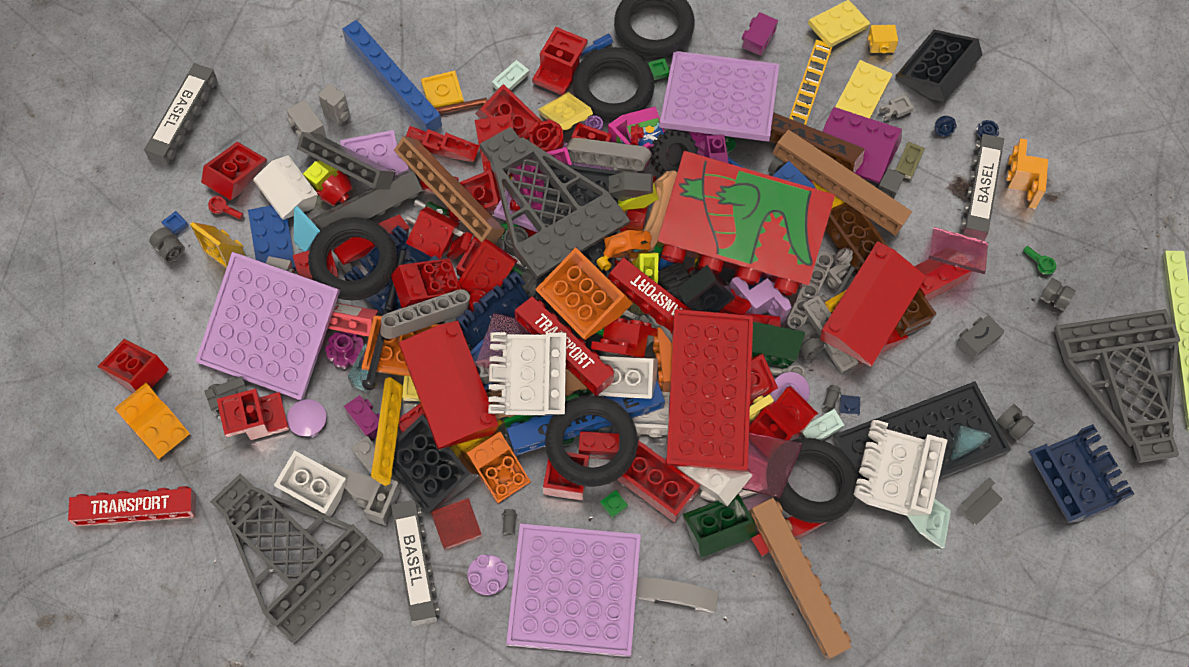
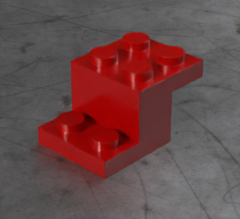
M555 27L540 52V66L532 78V83L560 95L566 94L572 84L575 70L580 63V56L587 46L588 40Z
M511 114L475 120L479 147L480 143L510 127L513 129ZM480 149L484 172L492 170L490 161Z
M618 318L604 327L603 339H600V342L592 341L591 349L644 358L648 335L657 337L658 329L652 328L650 323Z
M790 386L777 401L764 407L749 426V439L771 460L774 453L781 446L798 439L818 413Z
M252 389L217 399L225 437L246 432L249 439L254 440L289 430L280 392L260 397L257 390Z

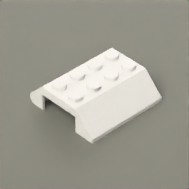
M506 332L490 333V342L500 343L490 344V349L503 351V357H490V362L500 364L489 365V382L499 383L490 384L489 389L502 391V397H489V402L499 403V405H488V414L543 416L565 414L566 333H546V335H507Z
M872 420L871 431H869L868 436L876 443H866L861 463L862 467L859 471L868 481L857 479L856 484L858 486L855 487L854 495L868 505L899 514L930 515L947 440L928 434L925 440L888 430L886 429L888 423Z

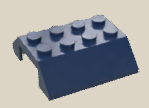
M397 225L391 231L392 233H389L396 247L397 258L400 250L407 252L404 264L440 260L435 255L430 258L426 253L406 244L408 234L400 226ZM375 246L365 255V258L360 260L361 265L368 272L366 275L358 267L354 266L351 268L352 271H348L343 276L345 280L354 281L368 276L378 264L380 256L378 248ZM392 278L381 291L364 299L382 315ZM397 293L392 312L402 309Z
M513 271L508 275V278L502 280V288L496 285L493 290H490L479 299V303L475 302L473 304V312L467 309L464 311V315L461 314L455 319V321L459 322L465 340L471 349L475 348L494 328L498 332H506L507 335H519L518 322L515 320V309L527 301L529 297L521 287L525 283L516 271Z
M1094 424L1082 428L1076 435L1050 446L1046 443L1028 452L1068 523L1087 519L1135 495L1131 487L1119 491L1129 484L1127 480L1120 481L1114 486L1111 485L1110 481L1119 477L1122 472L1120 469L1113 471L1118 465L1110 451L1102 454L1108 450L1107 446H1100L1094 451L1090 449L1089 446L1101 439L1100 434L1095 435L1098 431Z

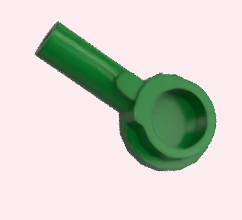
M1028 245L1023 249V252L1038 263L1037 268L1040 273L1051 275L1055 272L1057 265L1053 258L1046 255L1041 256Z

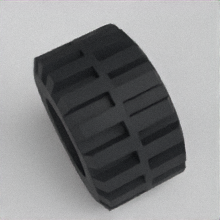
M666 131L664 134L658 135L657 140H653V147L650 146L652 151L651 164L662 175L666 171L677 172L680 161L675 165L668 163L666 159L668 147L674 143L678 144L682 149L683 155L684 151L696 154V151L699 150L698 146L694 145L696 143L695 140L691 139V136L678 131Z
M678 262L658 270V285L686 305L677 288L690 279L687 270Z

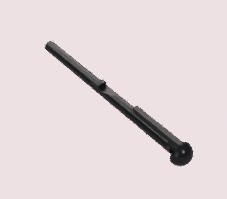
M399 251L396 268L399 265H404L406 251ZM393 280L390 285L383 315L393 310L397 293ZM381 324L367 379L362 380V386L366 390H373L377 386V383L374 382V377L385 340L380 332Z

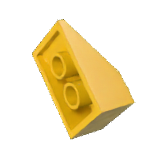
M195 222L190 224L202 250L225 268L228 266L232 252L245 256L244 246L235 239L233 241L229 238L230 236L225 230H219L215 226Z

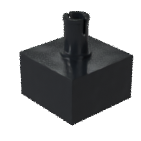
M708 265L701 270H691L689 272L690 279L677 288L685 304L693 311L717 313L735 299L727 283Z

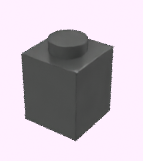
M888 168L878 189L894 199L905 175L897 170Z

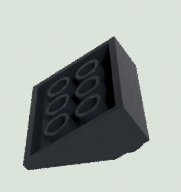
M934 29L895 77L929 99L945 102L983 55L979 39Z
M424 414L396 439L392 470L427 514L432 513L460 493L479 476L456 445L437 449Z

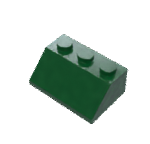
M753 322L752 357L763 354L768 365L788 368L797 360L805 332Z
M739 494L735 496L728 506L720 501H715L683 514L691 541L700 558L756 536L755 521Z

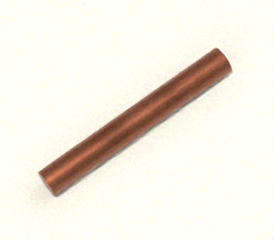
M487 97L435 109L439 114L478 107L487 101Z

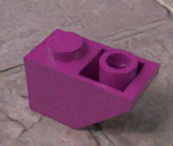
M724 135L705 137V157L729 163Z

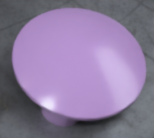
M311 399L295 403L287 415L289 428L299 436L314 437L318 435L326 422L324 407L319 402Z
M480 555L469 566L467 573L468 582L472 589L479 594H496L505 587L508 581L507 565L494 555Z

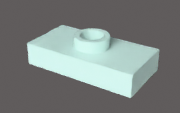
M516 60L492 81V86L497 89L504 84L511 91L529 75V70Z
M835 409L811 422L803 431L805 438L824 440L843 429L845 425Z

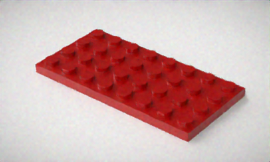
M674 310L666 465L747 472L753 316Z

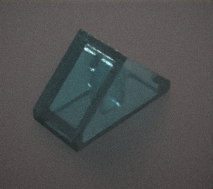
M960 426L956 432L951 455L952 460L954 461L986 444L991 437L990 434Z

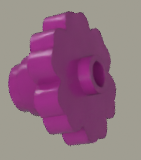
M336 332L328 339L329 345L326 346L325 351L328 360L333 361L335 367L346 369L349 365L356 366L358 362L362 361V353L366 349L363 339L357 337V334L347 332L340 334Z

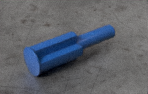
M608 33L594 40L592 45L584 49L581 56L594 49L599 50L612 44L613 39Z

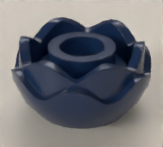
M947 115L938 118L934 125L936 134L943 137L953 134L957 128L955 119Z
M984 120L977 125V135L980 139L983 134L998 137L999 127L994 121Z

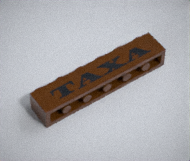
M773 112L770 142L777 144L789 129L854 173L863 163L864 148Z

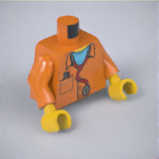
M627 230L605 238L606 248L603 252L604 256L597 260L598 267L601 270L608 271L611 268V263L608 261L609 258L624 257L634 259L638 257L639 253H647L651 248V234L648 231ZM634 259V260L631 262V264L634 265L635 262H636V259Z

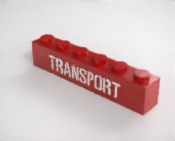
M624 257L608 276V279L636 304L643 313L649 314L655 319L657 324L667 328L672 335L674 310H691Z
M532 296L515 309V320L531 335L566 333V369L595 396H598L614 382V370L608 364L605 365L596 352H591L582 339H577L571 329L561 324L558 317L554 313H550L540 300L537 301Z
M180 486L177 489L171 490L169 488H158L157 491L140 489L132 493L128 491H118L117 494L100 492L93 496L78 494L76 497H69L68 521L73 526L195 517L196 494L192 488L187 486Z

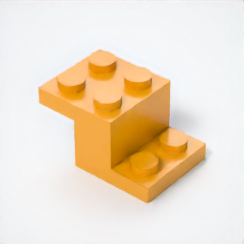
M1019 139L1017 145L1013 146L1012 155L1009 154L1007 165H1010V170L1007 171L1006 181H1008L1009 189L1027 191L1026 200L1029 201L1028 208L1036 209L1046 192L1048 159L1026 156L1027 140Z
M147 383L114 408L158 459L190 434Z

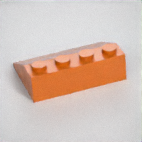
M576 247L535 289L584 340L618 319L633 304Z
M374 315L362 370L369 371L382 316ZM434 324L396 338H385L376 372L411 377L398 343L440 324Z

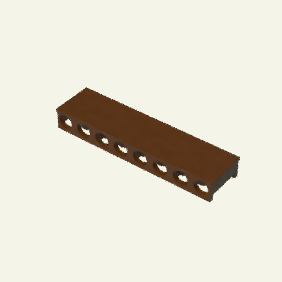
M847 203L831 209L825 230L839 250L846 247L853 251V258L849 263L851 267H855L854 271L857 274L877 241L886 246L888 245L868 217ZM920 289L895 328L901 337L930 325L933 318L937 315Z

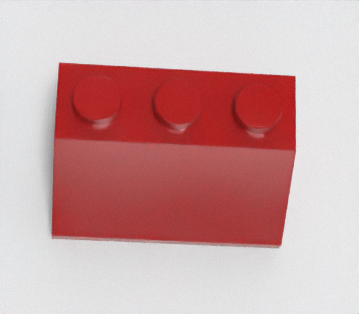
M949 249L915 266L926 276L919 289L927 301L967 281L973 271L961 254Z

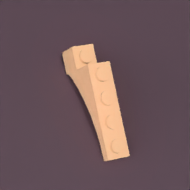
M666 171L654 182L659 199L653 202L649 218L643 231H648L652 236L649 251L654 250L677 175L676 171Z

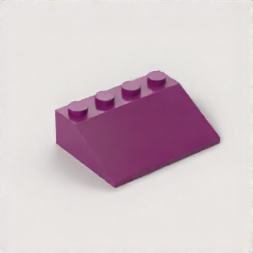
M833 107L822 131L864 148L863 163L855 174L879 184L902 139L901 128L837 107Z

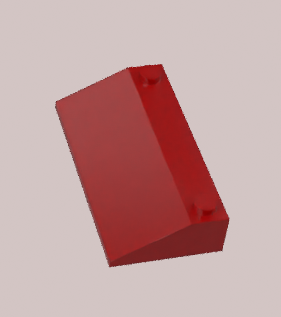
M877 241L824 325L820 340L872 367L926 279V276L897 251Z
M458 321L440 324L398 343L437 449L487 437L495 433L499 424L495 414H488V405L491 404Z

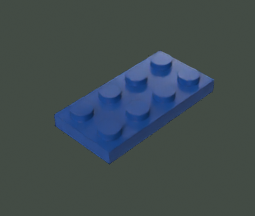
M272 205L249 209L248 215L256 260L266 263L269 256L290 260L292 269L297 271L292 256L294 251L288 218L282 220Z

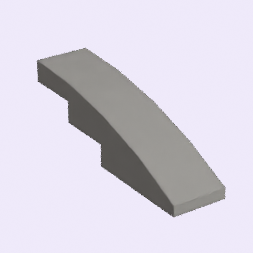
M817 295L803 303L802 307L811 325L817 332V336L820 337L824 325L831 316V312H829L822 299ZM824 342L827 353L841 374L859 363L857 359Z

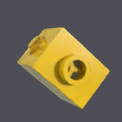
M895 25L870 26L867 36L870 53H895L898 45Z

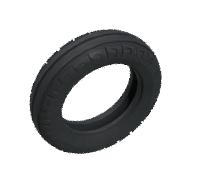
M622 0L615 13L614 27L618 39L626 49L635 52L643 58L662 59L672 56L674 52L681 51L688 44L694 32L695 18L687 0ZM659 5L670 9L676 15L679 26L671 36L652 40L638 35L631 27L630 19L635 11L644 6Z
M618 47L602 48L587 55L577 66L572 81L573 94L591 108L593 114L590 116H599L603 122L611 123L621 115L646 109L653 97L654 77L647 62L635 52ZM621 67L630 71L635 76L639 86L636 93L627 101L607 103L597 99L591 93L588 86L589 80L595 72L602 68Z
M343 218L324 227L315 237L308 256L309 270L315 281L340 289L338 299L361 300L375 295L389 283L392 278L391 275L396 269L397 251L393 239L379 224L365 218ZM361 237L371 241L379 250L380 256L376 268L368 276L359 280L347 281L335 277L326 266L329 251L336 243L343 239Z
M583 396L565 403V414L552 416L546 430L545 447L552 466L562 477L577 485L597 487L614 482L630 468L637 453L638 435L632 418L619 404L600 396ZM595 415L603 417L614 425L619 434V450L615 457L605 465L599 467L579 465L568 456L564 449L563 436L567 427L574 420L582 416Z
M815 438L795 439L781 446L769 462L767 482L770 493L775 502L778 501L782 509L796 519L809 523L830 522L843 516L856 500L854 491L855 487L858 486L856 484L858 476L855 467L844 452H841L839 448L829 442ZM800 459H811L824 464L837 478L839 485L838 495L824 502L811 501L800 496L788 482L786 475L787 467L792 462Z

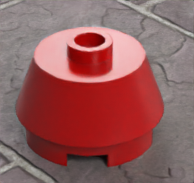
M550 119L541 123L539 121L536 122L529 130V142L545 152L560 149L564 145L562 127Z
M339 170L336 177L331 175L321 185L323 187L321 191L319 189L316 191L320 196V200L332 206L347 201L350 197L349 193L353 190L347 174Z

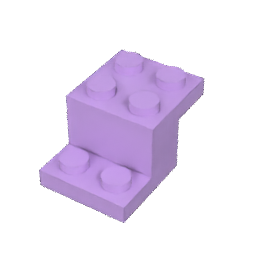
M737 277L731 280L729 288L733 289L737 296L750 301L752 305L746 313L763 315L768 312L770 316H779L782 325L792 308L790 301L783 297L779 290L774 289L775 283H771L768 278L751 290H749L744 280Z

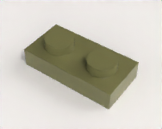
M908 141L895 170L905 175L904 178L911 180L925 148Z

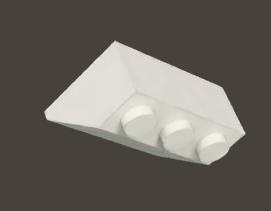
M289 155L271 161L254 177L253 181L282 220L294 216V207L296 206L302 212L314 209L318 194Z
M599 356L605 365H610L614 370V382L598 396L653 398L657 381L658 359Z
M294 450L274 486L331 517L341 501L346 478Z
M677 467V469L700 485L699 489L726 506L731 503L753 476L748 471Z

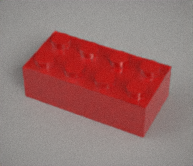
M639 440L637 453L632 465L625 474L617 479L674 523L699 493L700 488L698 483L675 466L666 465L664 458Z

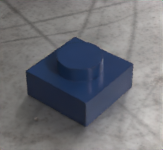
M841 395L839 416L859 418L861 397Z

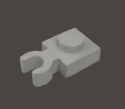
M906 94L891 99L889 105H882L879 112H888L884 116V120H888L893 114L898 118L913 112L914 107Z

